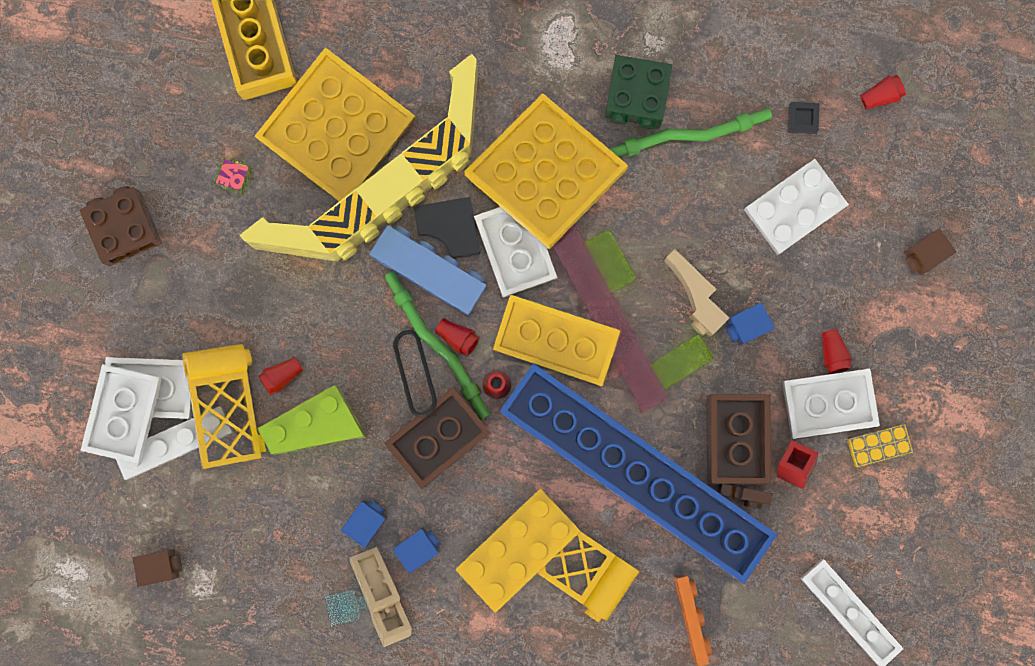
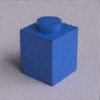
M762 302L727 320L728 326H726L732 342L737 341L739 346L775 329Z
M370 500L369 503L361 501L341 531L365 548L370 544L388 518L383 514L385 509L373 500Z
M422 528L392 550L410 574L440 552L437 547L441 543L432 530L426 532Z

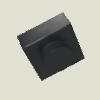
M790 102L788 133L817 134L819 129V103Z

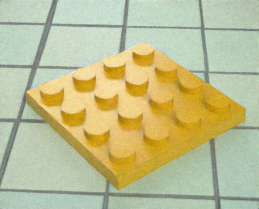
M325 47L256 133L255 138L339 202L369 179L414 122L416 116Z
M542 93L464 171V174L550 249L627 171L628 165Z

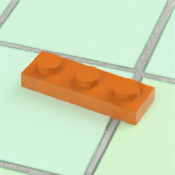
M686 574L673 576L694 663L697 666L710 664L708 656L712 655V649L708 637L703 638L701 627L705 626V621L701 608L696 609L694 597H698L694 579L689 580Z

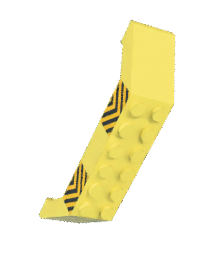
M471 54L449 71L452 91L448 117L309 226L269 223L262 217L240 234L241 238L255 250L337 262L340 259L345 261L357 252L356 247L364 240L366 243L372 241L380 234L378 229L386 223L389 225L395 223L402 217L401 211L409 205L411 207L418 205L425 198L424 193L432 187L434 190L438 189L448 180L446 177L454 170L459 172L470 163L478 83L477 59L474 55Z

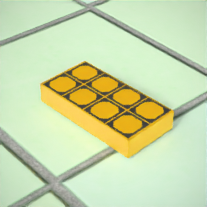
M905 424L847 439L854 467L913 453Z

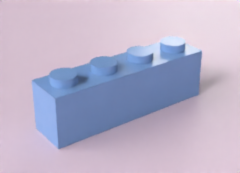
M387 225L369 253L371 258L470 317L487 290V285L483 283L485 278L473 270L466 273L459 269L460 263L448 255H445L444 258L434 253L436 249L427 242L421 240L418 244L409 238L411 233L398 225L392 228Z

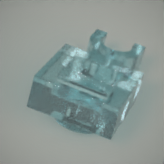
M353 589L324 596L331 626L360 619L359 610L361 609L369 611L364 595L362 594L356 598Z

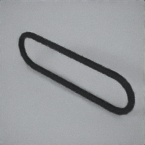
M405 330L395 337L393 348L409 409L415 416L424 417L433 412L437 404V398L420 337L413 330ZM406 334H411L416 339L432 396L431 407L422 413L417 412L413 407L398 350V341Z

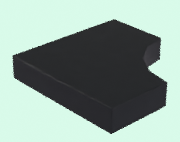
M470 197L414 206L419 236H431L440 240L448 248L453 259L480 254Z

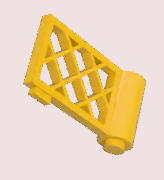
M243 344L183 353V367L188 382L202 469L262 458L261 452L266 451L265 442L262 436L257 433L247 374V366L252 365L251 353L249 349H244ZM241 379L243 392L235 400L223 390L230 381ZM224 382L220 388L214 385L215 383ZM208 385L217 392L208 405L198 399L197 386ZM220 394L233 403L225 417L211 408ZM243 398L245 406L240 403ZM199 405L204 408L202 414H200ZM237 406L247 413L248 420L242 429L228 420ZM208 411L221 420L213 434L209 433L202 426V419ZM225 423L239 432L230 446L216 437ZM248 426H249L250 435L245 432V430L248 428ZM204 434L209 437V439H208V441L206 442V444H205ZM242 435L251 441L253 454L241 455L233 449ZM213 440L227 449L220 460L208 462L207 448ZM230 452L237 456L232 458H226Z
M580 532L577 535L580 550L564 553L562 549L560 554L554 557H561L564 574L552 576L547 573L546 566L538 574L587 607L584 613L597 622H600L601 619L608 621L640 571ZM583 541L592 547L584 549ZM598 550L607 557L601 567L588 569L585 552ZM582 553L585 570L568 573L565 556ZM597 571L593 579L590 581L589 572ZM586 573L588 586L583 594L580 595L571 589L569 576ZM565 577L567 586L559 581L558 578Z

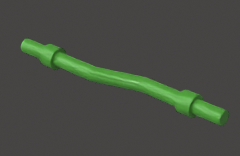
M769 108L749 115L748 113H743L735 116V120L706 130L668 128L639 139L633 137L624 140L623 144L612 147L610 150L618 157L624 155L630 157L639 154L642 149L668 140L709 141L738 130L739 132L750 130L752 125L772 119V113Z
M392 271L385 275V279L395 295L393 299L399 308H403L417 335L448 362L463 388L461 392L467 402H471L480 420L489 417L491 414L480 397L482 394L476 383H472L457 355L427 329L412 303L413 297L408 289H404L395 272Z

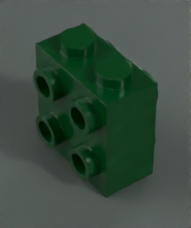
M615 55L604 117L610 118V122L615 124H627L628 121L638 123V126L644 129H655V126L660 127L664 118L672 64Z

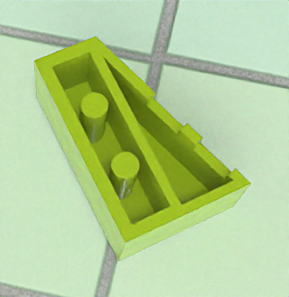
M337 385L328 388L257 428L271 454H282L367 437L342 390Z

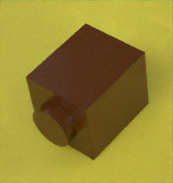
M939 228L905 250L904 253L907 256L906 262L914 272L918 271L922 275L956 253V250Z
M175 549L132 557L137 587L179 578V572L182 570L181 559L178 554L175 555Z

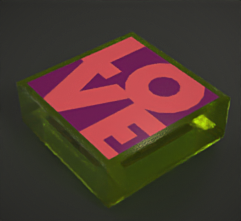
M223 157L214 185L243 195L252 167Z

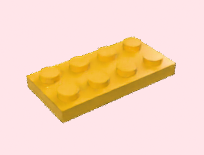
M510 295L493 350L599 386H604L622 330Z
M540 488L455 570L496 613L565 548L581 530Z

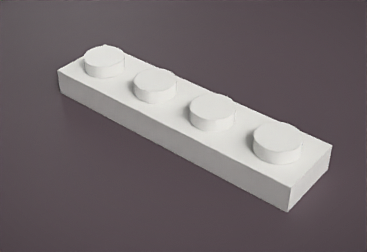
M223 406L213 409L223 417L226 416ZM209 411L202 419L203 428L211 434L221 423V420ZM194 418L147 438L141 464L116 459L124 480H129L198 449ZM225 423L216 437L221 439L234 433L233 428ZM204 434L205 444H206V442L208 441L209 437Z
M820 559L800 577L878 666H886L903 650L902 646L824 559Z

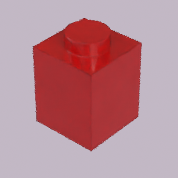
M791 440L779 463L777 477L804 490L816 466L819 453Z

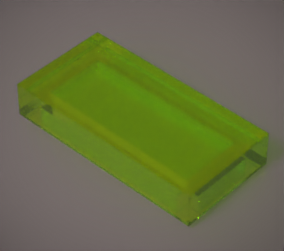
M610 229L584 242L610 293L636 280Z
M697 334L649 366L663 388L667 389L714 359L699 334Z

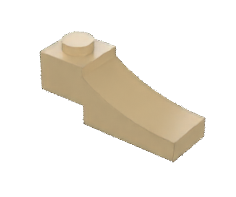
M674 249L665 258L664 262L678 277L688 295L693 312L689 316L693 321L691 326L700 335L704 336L707 334L710 337L729 317L709 299L717 289Z
M375 547L350 557V564L366 600L372 622L383 647L411 636V625L402 608L400 596L378 548Z

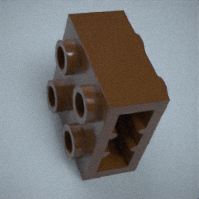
M124 186L118 188L113 192L114 195L105 199L102 197L92 199L86 203V207L79 209L101 263L107 266H112L162 244L143 196L134 187Z

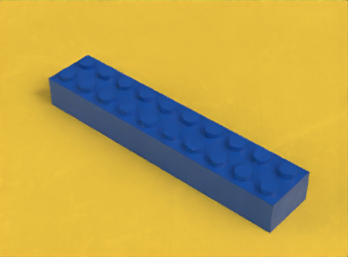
M534 363L499 411L516 425L743 584H745L778 535Z

